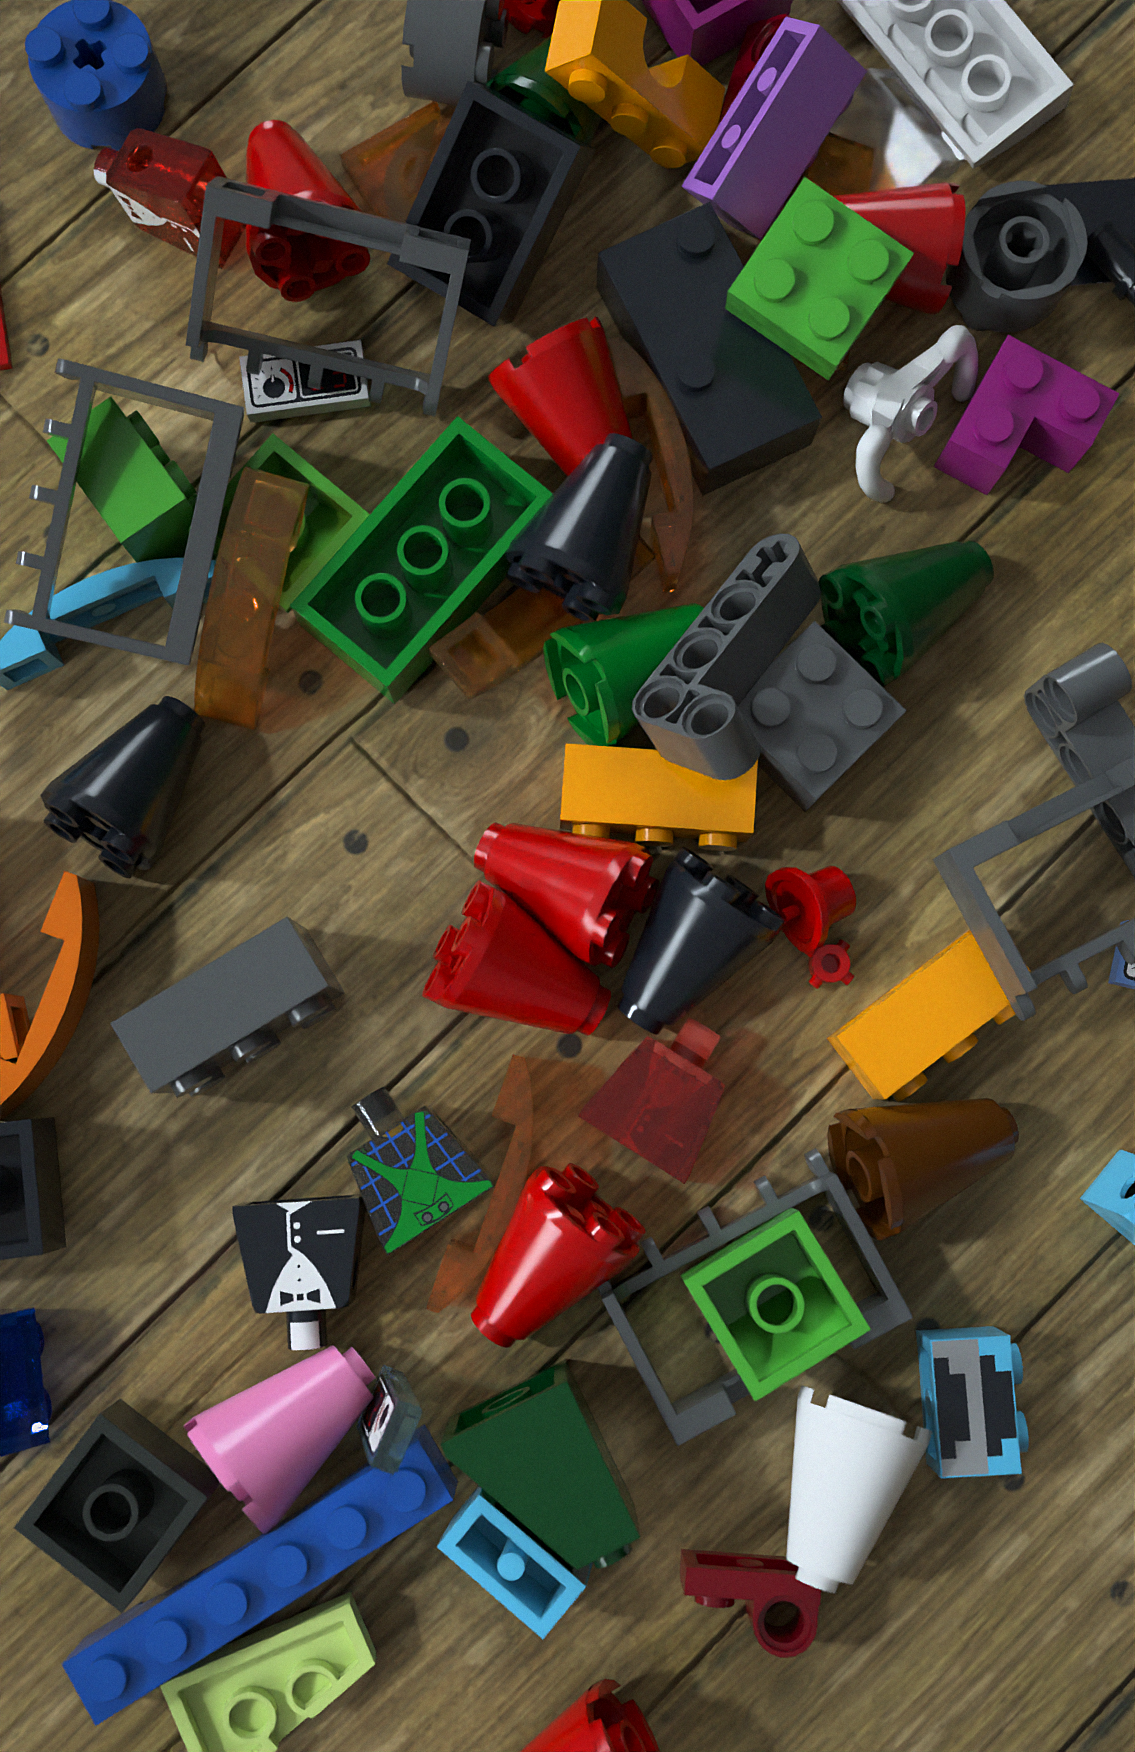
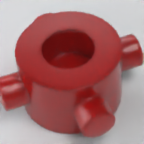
M840 939L836 945L827 944L809 954L805 953L810 957L808 967L812 975L808 983L816 989H819L822 983L831 984L841 981L845 985L850 984L854 978V975L849 972L850 958L847 950L850 948V945Z

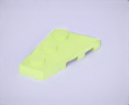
M349 1592L218 1648L161 1684L160 1688L188 1752H275L278 1750L279 1742L307 1717L313 1719L375 1665L376 1650L354 1597Z

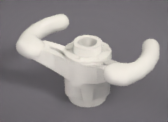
M954 325L943 333L936 344L901 369H894L879 362L873 364L864 363L850 377L844 392V407L850 411L852 418L869 426L857 445L855 464L859 486L868 498L880 503L888 502L893 498L895 489L891 482L883 479L881 476V461L892 439L905 443L911 441L915 436L920 437L929 430L938 409L937 402L934 401L935 390L933 387L952 367L954 362L955 372L951 393L958 401H967L972 398L978 374V351L975 338L965 326Z

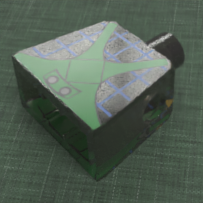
M383 1086L351 1106L371 1140L346 1156L381 1246L387 1256L483 1195L497 1184L492 1174L430 1105H424L404 1118L387 1089Z

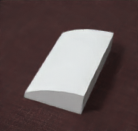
M837 0L972 168L989 161L1009 149L1068 105L1074 84L1005 0Z

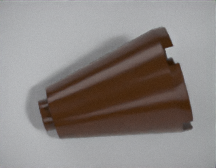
M990 1098L847 1109L833 1116L840 1122L829 1125L827 1132L829 1157L833 1173L837 1174L845 1190L852 1188L860 1205V1208L855 1209L869 1236L879 1241L898 1235L1009 1161L1014 1155L1015 1144L1019 1139L1018 1127L1013 1115L1007 1108L1000 1107Z

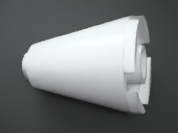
M801 1385L797 1398L786 1559L799 1566L796 1575L797 1580L815 1588L836 1593L839 1582L853 1585L924 1455L929 1445L932 1431L917 1427L914 1439L902 1436L906 1422L832 1395L828 1397L826 1408L811 1403L814 1389Z

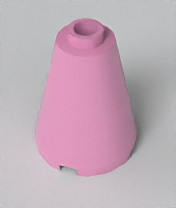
M332 1345L197 1414L185 1423L183 1427L188 1432L187 1435L222 1485L228 1492L231 1491L240 1502L243 1500L246 1506L242 1510L255 1526L266 1535L279 1523L374 1397L366 1386L376 1377L352 1347L341 1354Z

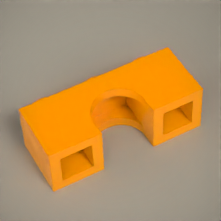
M627 0L559 1L544 72L566 88L573 98L584 102L589 108L610 123L616 132L625 135L650 155L656 164L669 169L678 168L685 163L697 160L717 129L725 87L688 54L648 69L643 51L647 18Z

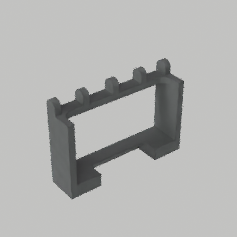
M217 176L206 185L186 338V346L191 347L190 359L204 362L208 352V342L229 345L249 350L246 366L247 373L259 375L263 356L267 354L311 365L308 387L319 390L322 386L325 369L372 379L369 401L378 404L382 402L385 383L419 391L425 395L423 414L435 417L471 239ZM225 219L269 229L273 224L397 254L400 255L399 262L450 274L431 374L211 322Z
M57 359L55 373L66 379L78 380L80 384L71 424L45 419L43 433L66 439L68 442L58 490L36 485L31 486L29 499L54 505L44 557L18 551L16 564L41 570L33 612L31 615L22 610L6 609L4 623L189 666L191 665L202 615L203 598L229 478L231 479L243 424L244 407L69 360ZM97 390L213 421L165 646L50 619L56 579L92 405Z
M1135 755L1092 779L1009 821L1006 820L932 859L1011 1007L1022 1021L1036 1015L1034 1004L1028 992L1038 988L1037 985L1060 974L1064 984L1072 994H1077L1088 987L1087 980L1078 963L1116 944L1124 960L1128 964L1133 965L1135 963V918L1029 972L977 876L974 867L1135 786Z
M816 1148L804 1154L807 1166L815 1177L777 1196L765 1175L753 1182L764 1202L763 1205L722 1227L719 1226L709 1206H706L697 1211V1214L708 1233L707 1235L664 1258L661 1256L653 1238L649 1237L640 1243L651 1265L612 1286L609 1279L598 1287L602 1301L677 1446L736 1415L737 1413L732 1404L749 1395L750 1392L737 1370L734 1369L672 1403L620 1303L622 1299L802 1201L823 1192L876 1290L874 1294L855 1303L871 1330L849 1343V1345L853 1349H857L913 1318L837 1174L829 1171Z

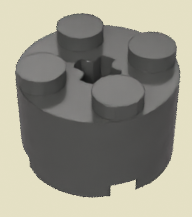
M408 0L402 44L409 45L410 57L414 58L413 67L401 65L404 95L406 97L457 106L468 81L485 85L496 76L498 70L492 69L494 47L504 48L509 24V9L503 8L504 0Z
M1011 181L1000 184L988 190L966 216L958 266H947L945 281L946 285L952 286L949 294L951 300L962 313L964 323L971 329L976 331L1019 332L1034 327L1053 313L1076 277L1087 252L1086 228L1077 208L1066 198L1063 202H1060L1055 197L1045 193L1047 186L1034 181Z

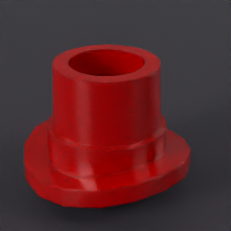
M827 866L809 874L796 867H782L767 876L765 892L768 904L771 909L787 921L781 930L788 940L801 952L809 954L823 947L831 925L852 915L856 909V894L853 885L847 875L836 866Z

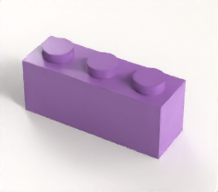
M785 17L681 187L702 204L710 202L717 216L729 226L761 240L768 227L775 222L783 210L785 200L803 172L815 161L819 147L833 124L851 104L854 91L867 70L822 26Z

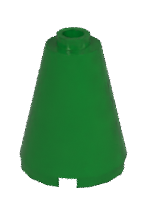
M697 603L561 627L549 634L552 638L544 642L543 651L545 667L551 687L557 700L568 695L577 713L567 719L586 744L597 746L614 745L640 724L632 711L633 699L704 609Z

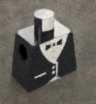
M366 1194L252 1201L232 1206L233 1220L253 1310L255 1313L260 1314L286 1312L287 1344L289 1350H308L327 1346L326 1309L349 1307L355 1300L367 1204Z

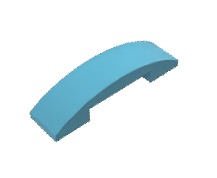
M184 558L153 559L131 563L88 577L53 596L50 619L91 628L161 596L173 608ZM211 560L203 598L204 604L234 591L230 579L219 562ZM14 625L0 640V686L9 690L64 666L55 643L68 637Z

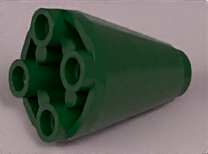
M956 541L842 564L819 578L820 598L825 621L820 627L882 687H885L904 675L982 596L986 586L991 584L994 577L992 561L985 549L974 541H965L963 543Z

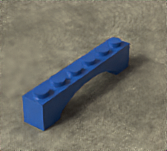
M425 1424L368 1459L367 1463L278 1523L266 1535H259L218 1562L144 1603L141 1601L84 1637L64 1660L62 1666L95 1726L453 1501L458 1481Z

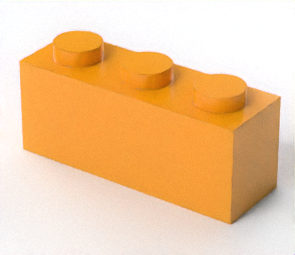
M566 743L560 829L572 830V833L609 839L610 833L636 834L635 843L646 846H672L674 837L699 839V848L705 850H737V842H747L754 833L758 759L747 773L735 779L719 780L671 763L664 759L658 750Z
M969 929L827 1037V1040L872 1099L886 1100L892 1095L896 1102H900L928 1081V1078L922 1072L940 1057H943L947 1063L956 1060L978 1043L979 1040L974 1035V1031L991 1018L999 1025L1013 1017L1015 1012Z

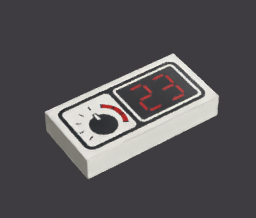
M361 340L314 346L364 358ZM264 354L260 374L256 375L246 372L248 356L239 357L246 413L250 423L371 406L367 378L325 369L322 386L319 390L308 387L311 367L309 364Z

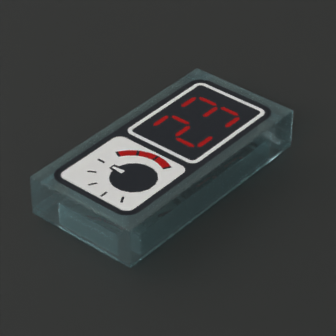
M382 1365L371 1391L374 1398L362 1412L357 1423V1429L370 1466L393 1475L400 1467L423 1411L404 1372Z

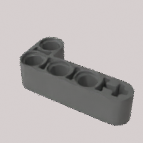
M779 533L759 541L748 552L637 692L632 704L634 716L660 755L667 761L719 780L735 779L747 773L755 765L760 755V745L739 710L738 705L817 605L821 597L819 581L796 537L790 534Z
M1103 642L1097 643L1047 673L1024 693V701L1031 718L1075 786L1092 779L1135 755V726L1118 701L1131 691L1132 680L1124 661L1118 653ZM1135 786L1090 808V810L1135 878Z

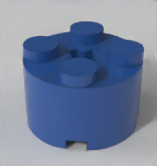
M71 0L50 11L40 21L38 26L27 35L25 51L28 55L29 68L33 80L57 126L72 142L92 150L91 145L111 146L113 151L127 150L142 143L158 128L165 112L163 103L165 92L167 91L166 79L145 26L130 9L113 0Z

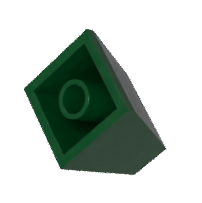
M566 1359L449 1417L440 1444L446 1458L575 1569L578 1570L592 1562L597 1569L608 1567L626 1557L633 1549L631 1543L641 1538L635 1504Z

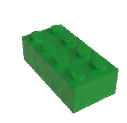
M457 416L289 606L302 628L393 704H396L505 579L511 565L506 559V552L512 540L553 493Z

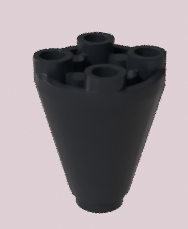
M616 433L608 434L603 444L595 445L512 540L506 552V559L511 564L506 573L507 579L526 591L538 594L541 589H544L563 599L561 608L571 616L585 622L596 621L600 613L604 615L619 614L627 598L652 476V472L649 469L653 460L652 453L639 442Z
M164 696L158 705H149L47 785L40 795L44 806L49 811L43 820L44 823L58 836L71 843H76L79 838H82L91 846L101 851L98 856L99 860L110 870L122 877L130 879L137 869H150L160 855L202 744L200 734L206 727L204 720L187 704L171 696Z
M684 846L665 871L621 987L624 995L617 1004L619 1010L631 1021L655 1035H659L666 1024L673 1026L768 947L787 922L773 909L758 901L759 895L747 885L729 874L725 879L712 872L714 869L712 865Z

